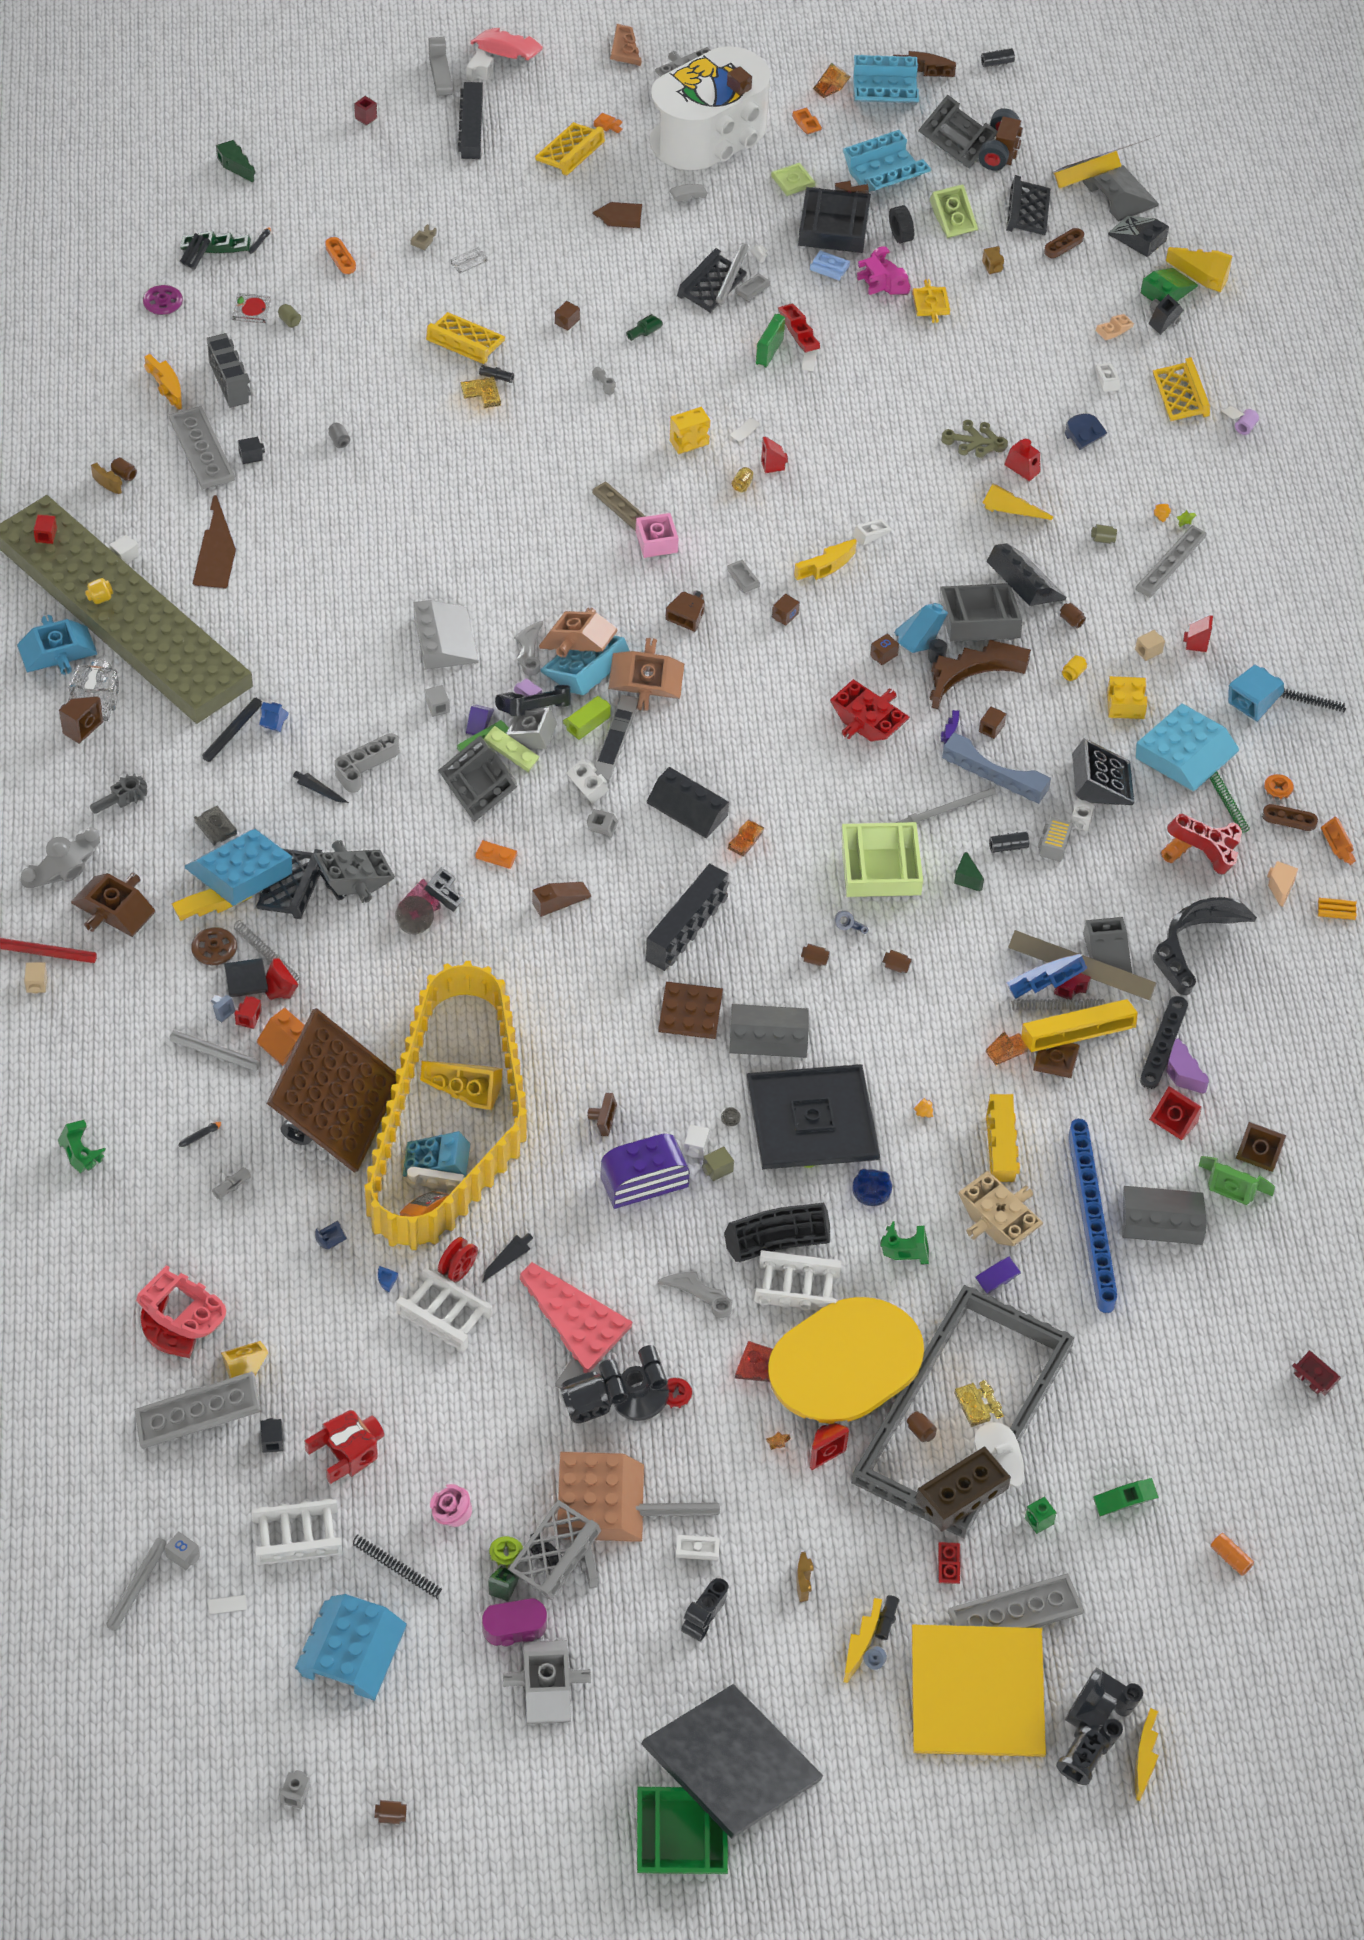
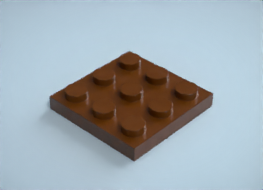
M666 981L658 1032L716 1039L723 988Z

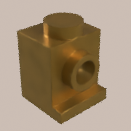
M999 246L986 248L983 251L982 262L989 274L1002 272L1004 268V257L1000 255Z

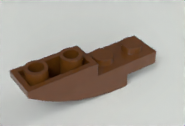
M908 51V55H893L917 57V72H923V76L955 77L956 62L942 56L918 51Z

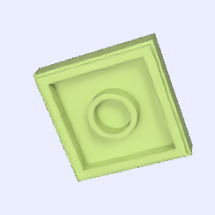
M800 163L771 172V177L786 196L806 190V187H815V181Z

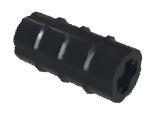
M1013 48L981 54L983 67L1015 62Z
M1025 831L990 836V850L992 853H1002L1003 851L1029 848L1028 833Z

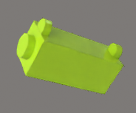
M600 696L594 697L575 713L565 718L563 724L569 733L580 740L611 717V705Z

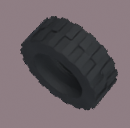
M905 205L891 208L889 211V224L895 240L899 244L912 241L915 236V230L910 211Z

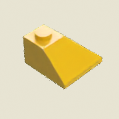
M261 1341L221 1352L229 1379L249 1372H253L256 1376L268 1355V1350Z

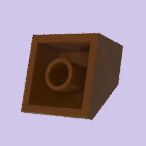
M98 696L74 698L63 704L59 709L62 733L78 744L104 722L101 699Z

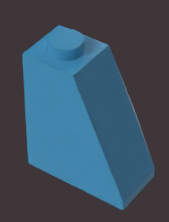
M938 603L925 605L895 630V636H899L898 643L912 653L928 650L930 642L936 639L948 612Z

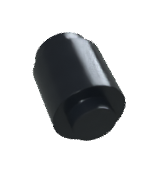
M934 639L930 642L928 651L930 663L937 662L939 655L946 657L947 643L944 640Z

